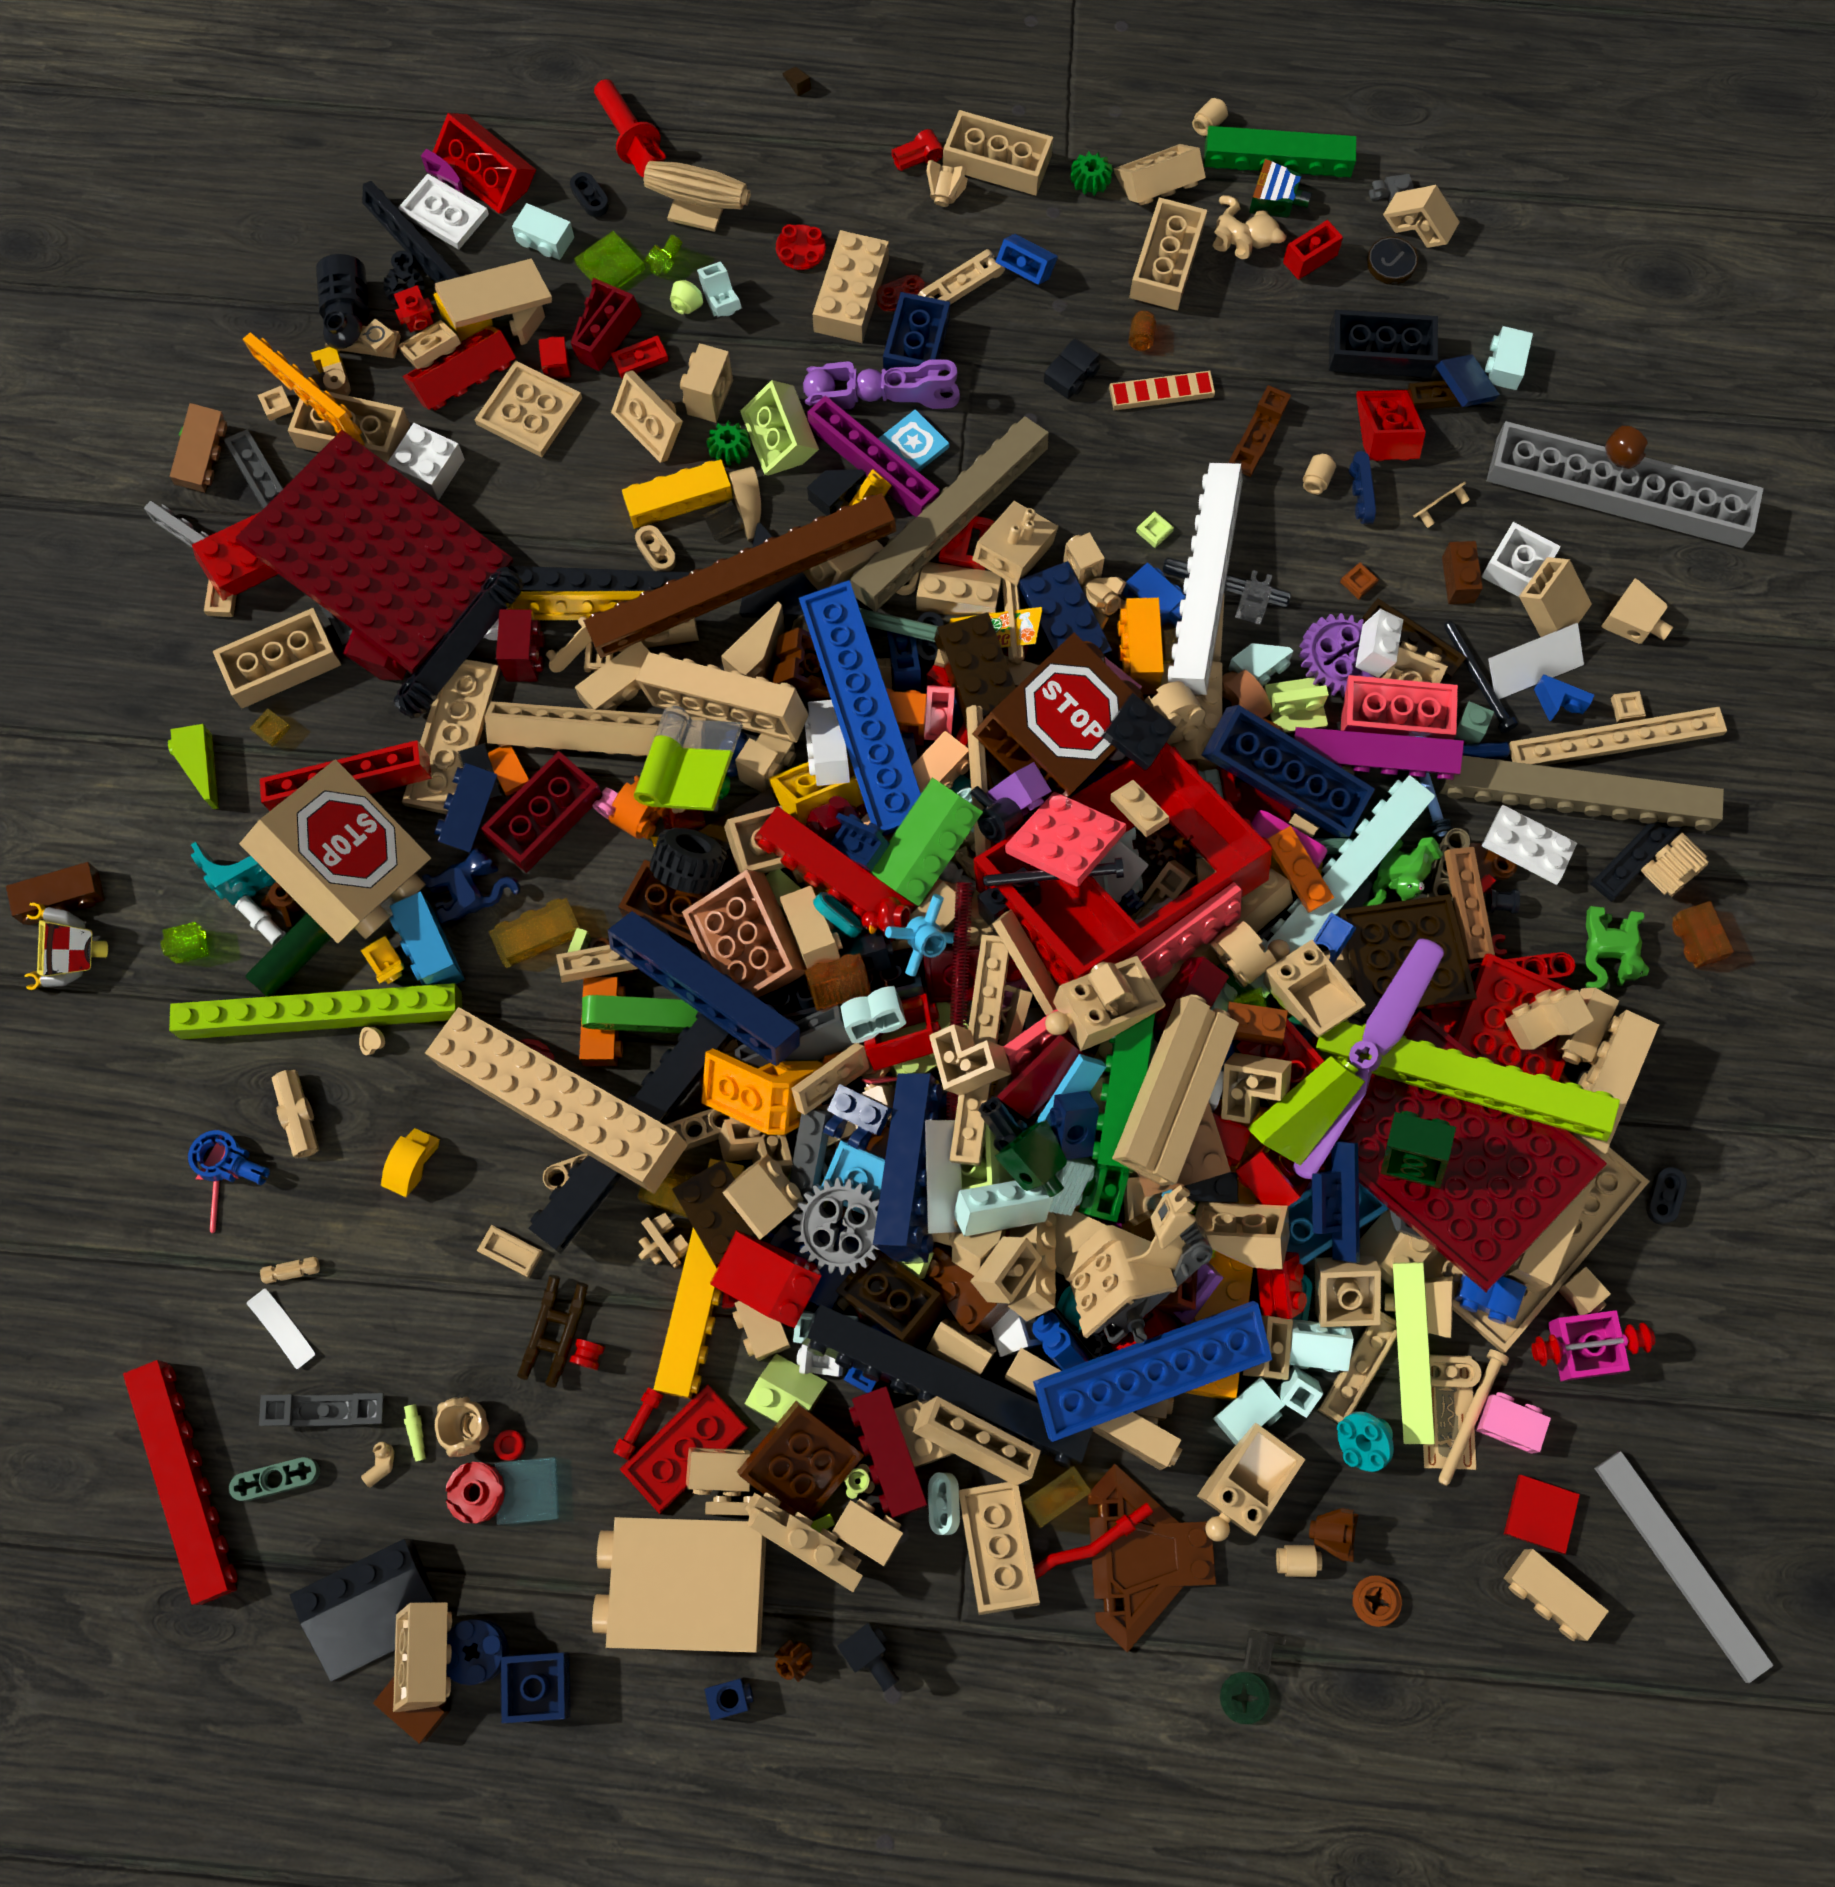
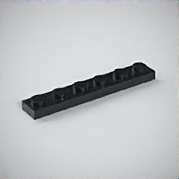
M372 181L363 183L362 203L404 250L412 254L414 261L434 283L460 277L445 262L443 256L432 248L429 241L423 238L414 225L401 214L399 208L390 202L381 189Z

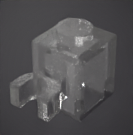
M1253 570L1250 581L1246 580L1235 618L1261 625L1272 591V587H1269L1272 575L1267 574L1266 580L1259 582L1256 579L1258 571Z

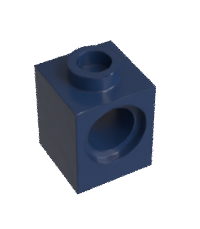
M743 1677L704 1689L711 1721L748 1711L750 1709L749 1703L754 1702L750 1683L744 1684ZM726 1689H733L737 1692L739 1700L735 1707H728L723 1703L722 1695Z

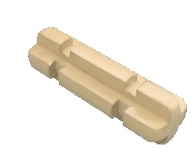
M310 1257L305 1258L303 1262L296 1260L277 1264L276 1267H263L260 1270L261 1280L263 1283L269 1284L276 1282L277 1279L283 1281L304 1276V1273L308 1275L316 1274L320 1271L318 1258Z

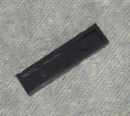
M1659 820L1655 823L1647 824L1590 884L1612 902L1641 872V869L1674 838L1683 826L1671 827L1667 823L1658 822Z

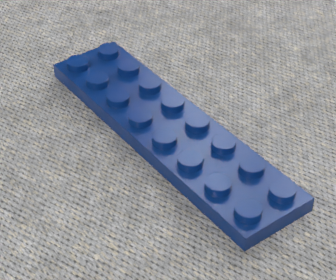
M1251 1301L1144 1340L1143 1343L1133 1344L1033 1381L1048 1439L1054 1442L1272 1360L1259 1304Z

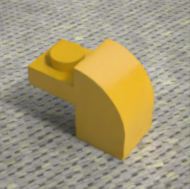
M416 1128L406 1138L400 1136L385 1162L381 1186L407 1197L421 1181L423 1165L437 1150L440 1139Z

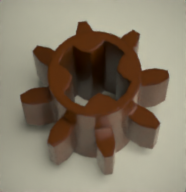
M788 1640L774 1654L778 1658L775 1663L776 1670L786 1680H791L795 1677L797 1682H799L814 1667L810 1663L812 1660L810 1648L800 1641L793 1644L791 1640Z

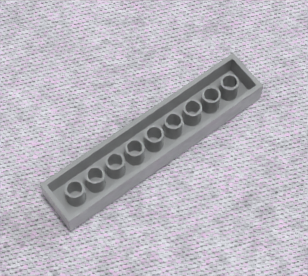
M1505 421L1497 437L1486 480L1487 482L1743 548L1755 533L1764 489L1646 457L1634 468H1620L1609 461L1604 446Z

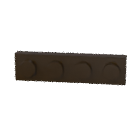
M1377 598L1362 617L1363 624L1379 609L1403 619L1399 645L1401 646L1402 642L1405 641L1418 647L1416 652L1422 655H1426L1427 651L1441 656L1440 662L1448 666L1443 677L1450 680L1462 665L1466 656Z

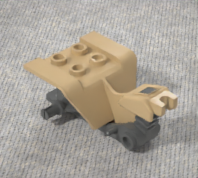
M1182 1185L1175 1188L1171 1193H1165L1151 1215V1223L1155 1232L1152 1242L1116 1226L1107 1225L1098 1230L1061 1264L1065 1279L1070 1282L1077 1303L1076 1310L1081 1316L1079 1323L1085 1338H1088L1092 1333H1100L1104 1329L1108 1341L1113 1345L1117 1344L1130 1332L1133 1333L1136 1343H1143L1144 1340H1147L1143 1317L1171 1292L1174 1293L1177 1287L1197 1269L1211 1260L1213 1251L1206 1233L1197 1224L1195 1216L1190 1214L1195 1207V1203L1187 1198L1190 1195V1191Z

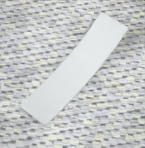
M267 1289L261 1290L247 1302V1305L270 1332L296 1369H299L315 1356V1352Z

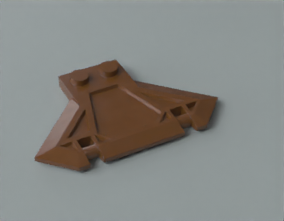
M1114 1464L1088 1493V1505L1097 1504L1098 1517L1089 1518L1091 1543L1117 1524L1116 1521L1123 1515L1129 1516L1146 1502L1154 1512L1135 1526L1136 1530L1127 1537L1124 1534L1092 1557L1094 1599L1104 1600V1612H1095L1096 1624L1128 1652L1184 1586L1216 1585L1213 1541L1207 1536L1205 1530L1207 1522L1179 1523ZM1109 1504H1117V1516L1110 1517ZM1116 1598H1123L1124 1611H1116Z

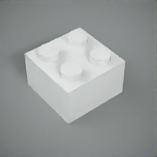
M413 423L387 464L432 498L439 500L465 459L458 443Z
M1513 522L1481 577L1519 597L1547 557L1555 558L1561 546Z

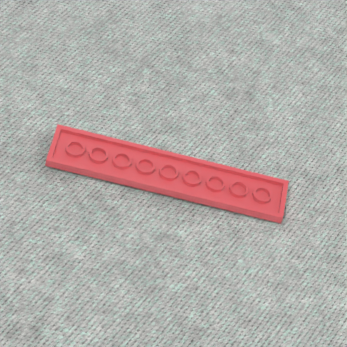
M1233 882L1127 959L1138 956L1150 979L1166 975L1172 969V964L1177 963L1181 959H1188L1195 952L1196 948L1203 943H1210L1216 938L1218 932L1225 927L1229 928L1240 919L1241 888ZM1047 1016L1004 1046L1011 1070L1010 1076L1013 1080L1058 1037L1047 1031L1045 1026Z

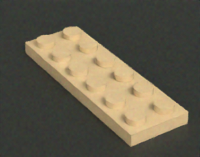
M466 659L438 693L437 699L432 703L420 744L430 756L432 779L408 784L402 800L404 806L447 814L448 810L443 808L448 793L454 794L457 784L452 781L457 767L463 768L464 766L459 751L476 747L479 744L485 724V714L491 703L500 673L498 665Z

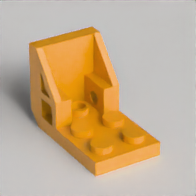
M713 1048L705 1052L701 1103L765 1134L785 1135L799 1127L801 1113L797 1111L791 1088L825 1064L819 1061H782L778 1066L768 1063L757 1069Z

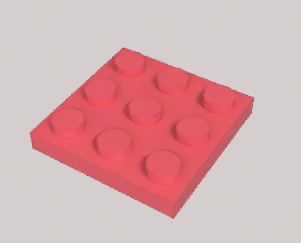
M1053 792L1008 841L1005 849L1007 854L1079 887L1126 833V824L1057 792Z

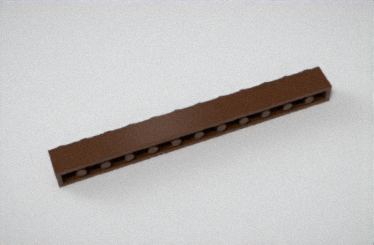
M882 493L869 495L859 503L852 506H843L831 515L817 517L810 524L794 527L788 533L779 537L768 538L763 544L753 548H745L737 555L728 559H719L707 568L693 570L688 576L679 580H670L658 589L644 591L639 597L630 601H621L609 610L595 612L583 621L599 657L603 658L896 532L895 519Z

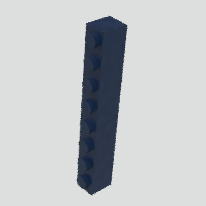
M631 911L608 929L610 949L774 1066H778L800 1046V1029L793 1020L783 1017L773 1006L763 1003L750 990L743 989L730 976L722 974L713 968L710 962L702 960L693 954L687 946L680 945L673 940L667 932L660 931L653 926L647 918L640 917Z

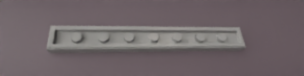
M1621 1451L1617 1452L1594 1469L1745 1683L1752 1682L1774 1666Z

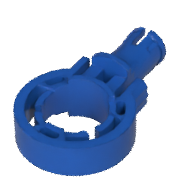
M212 1130L203 1133L194 1140L188 1152L190 1167L196 1174L207 1181L226 1179L234 1182L236 1179L232 1175L234 1174L237 1177L251 1180L258 1185H263L266 1180L261 1177H269V1168L246 1160L245 1158L249 1157V1152L241 1148L237 1141L224 1131ZM215 1140L219 1145L225 1146V1154L222 1160L215 1164V1166L208 1167L204 1164L203 1157L210 1147L215 1146L213 1141ZM197 1161L200 1163V1166L206 1170L205 1172L199 1169Z

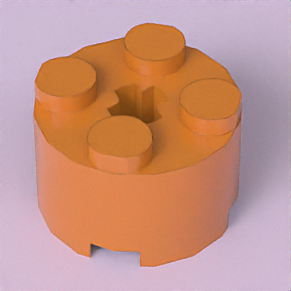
M636 775L634 776L635 782L632 785L627 782L617 794L612 804L616 808L614 815H609L608 818L612 824L636 839L644 837L648 840L655 833V824L660 816L664 817L670 808L650 807L635 800L634 792L640 776Z

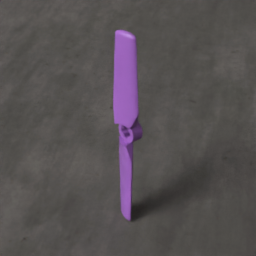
M1428 939L1417 940L1368 1018L1362 1041L1354 1044L1349 1053L1351 1063L1359 1069L1356 1074L1365 1082L1301 1166L1294 1162L1292 1169L1300 1177L1312 1179V1173L1319 1171L1364 1098L1372 1071L1380 1066L1382 1055L1385 1056L1402 1038L1444 955L1443 948L1437 943ZM1369 1051L1372 1058L1370 1060L1365 1059L1362 1062V1059L1359 1057L1360 1054H1367Z

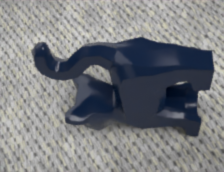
M479 848L472 849L464 862L451 865L438 876L432 877L428 874L422 876L426 888H429L432 894L450 891L453 898L448 903L440 901L435 904L438 909L436 913L443 926L461 920L468 913H477L482 908L495 905L500 901L503 889L506 887L510 888L515 895H518L521 889L519 882L515 878L508 876L500 878L494 884L491 895L483 896L476 886L474 877L497 872L498 867L492 865V860H489L488 856Z

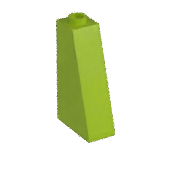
M1330 1056L1289 1091L1281 1101H1278L1253 1122L1248 1130L1263 1145L1301 1166L1365 1081L1356 1074L1359 1069L1346 1059L1340 1062Z

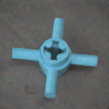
M933 894L925 917L918 916L913 918L906 928L888 926L885 930L887 938L908 940V944L913 948L905 971L907 975L916 976L923 955L929 958L936 957L944 951L947 943L953 944L954 933L941 931L940 926L936 923L944 900L938 894Z

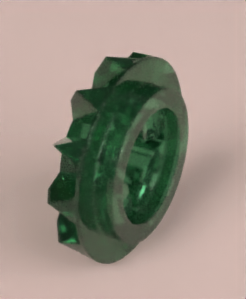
M1238 1672L1230 1675L1222 1684L1219 1696L1224 1713L1231 1720L1239 1724H1253L1259 1721L1266 1714L1270 1702L1269 1691L1265 1683L1258 1676L1249 1672ZM1243 1684H1245L1247 1694L1257 1697V1700L1252 1699V1701L1247 1702L1245 1712L1242 1703L1232 1699V1696L1241 1694Z

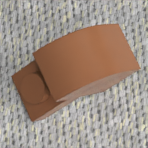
M1244 669L1240 673L1231 671L1222 676V697L1229 700L1232 706L1240 705L1261 719L1273 712L1264 688L1250 672Z

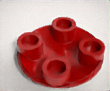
M785 225L776 241V253L781 262L796 270H806L816 266L823 259L826 250L821 230L807 225Z

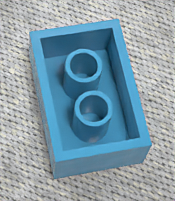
M421 891L390 905L393 913L389 918L390 922L402 938L400 944L406 956L410 957L413 963L411 965L412 971L416 979L420 980L422 986L458 984L464 981L465 978L438 918Z

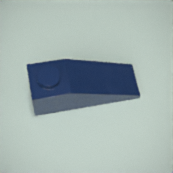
M887 631L894 692L916 690L922 693L921 670L915 637Z

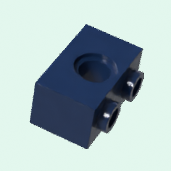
M1088 1091L1054 1095L1053 1108L1050 1109L1051 1129L1067 1160L1093 1156L1099 1106Z

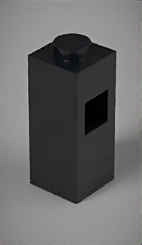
M876 930L874 934L869 932L855 938L841 940L843 948L838 950L841 961L822 968L821 972L827 987L891 969L892 965L889 957L894 956L891 940H884L881 930Z

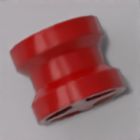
M577 1339L575 1343L577 1347L576 1353L571 1356L569 1362L598 1371V1359L604 1353L605 1347L586 1340Z

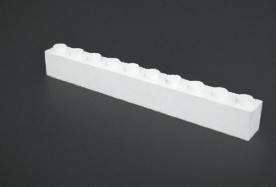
M1210 463L1208 474L1203 475L1202 487L1205 492L1199 496V510H1201V514L1196 515L1195 530L1197 531V536H1192L1191 550L1194 553L1193 557L1188 558L1187 568L1190 576L1184 580V594H1186V598L1180 602L1182 621L1177 622L1176 638H1178V643H1174L1172 647L1174 666H1169L1168 682H1183L1185 686L1191 689L1193 694L1207 695L1243 482L1241 464Z

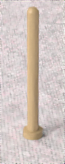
M1490 1349L1487 1354V1358L1490 1359L1489 1364L1440 1473L1439 1483L1445 1486L1450 1484L1501 1365L1506 1366L1509 1361V1357L1496 1350Z

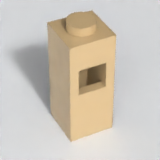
M1583 988L1580 991V995L1594 1021L1572 1035H1560L1554 1050L1563 1054L1562 1058L1572 1064L1578 1065L1579 1062H1592L1619 1003V1000L1597 988Z

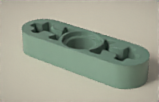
M301 1457L236 1475L231 1480L229 1491L231 1496L239 1501H251L313 1484L319 1477L320 1467L315 1460ZM302 1464L306 1467H311V1472L306 1475L307 1479L303 1476L290 1477L289 1472L302 1470ZM278 1470L282 1474V1483L277 1488H271L267 1483L268 1475L272 1471ZM244 1479L249 1483L259 1481L261 1486L247 1489V1495L238 1490L239 1486L243 1485Z

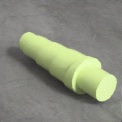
M416 1404L405 1406L406 1419H404V1424L406 1425L415 1462L425 1460L421 1415L418 1416Z

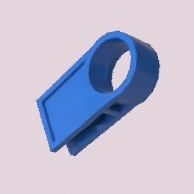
M1331 912L1313 941L1318 947L1325 946L1329 948V961L1334 965L1355 932L1356 927Z

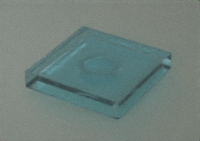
M556 1457L495 1463V1468L502 1476L505 1487L504 1501L497 1512V1525L559 1519Z

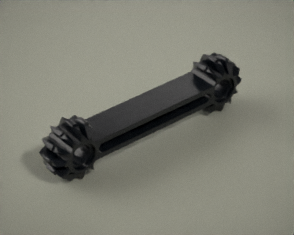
M501 567L495 573H491V576L486 579V582L481 586L480 592L415 673L408 677L397 691L394 702L401 713L409 716L411 719L419 718L422 713H426L429 707H432V703L437 699L438 693L498 620L499 609L510 608L511 604L521 594L524 584L517 573L508 567Z

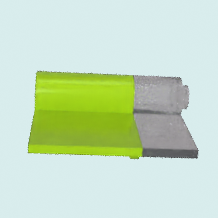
M680 706L665 708L634 792L635 800L650 807L714 811L743 726L742 723L692 720L686 710Z

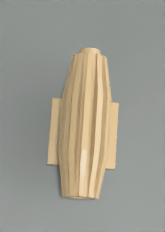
M650 161L646 165L643 180L644 186L674 199L667 217L668 221L715 232L723 209L741 210L744 205L749 204L751 192L747 189L746 183L720 172L678 162Z

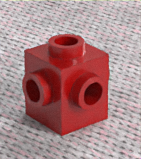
M418 285L394 294L399 309L395 310L401 325L406 323L410 333L434 324L430 315L434 312L428 297L423 299Z

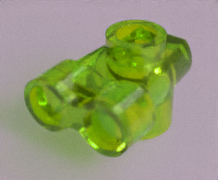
M671 235L663 249L655 244L644 260L651 266L649 270L658 277L662 272L667 274L675 263L672 257H675L683 244L678 237Z

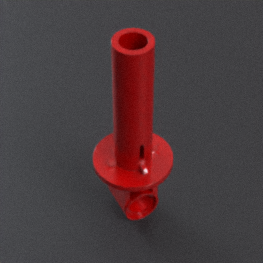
M601 80L596 84L594 94L620 134L616 142V152L623 162L633 164L636 172L644 178L648 162H664L666 159L665 153L659 147L661 141L660 133L653 124L637 121L611 80Z

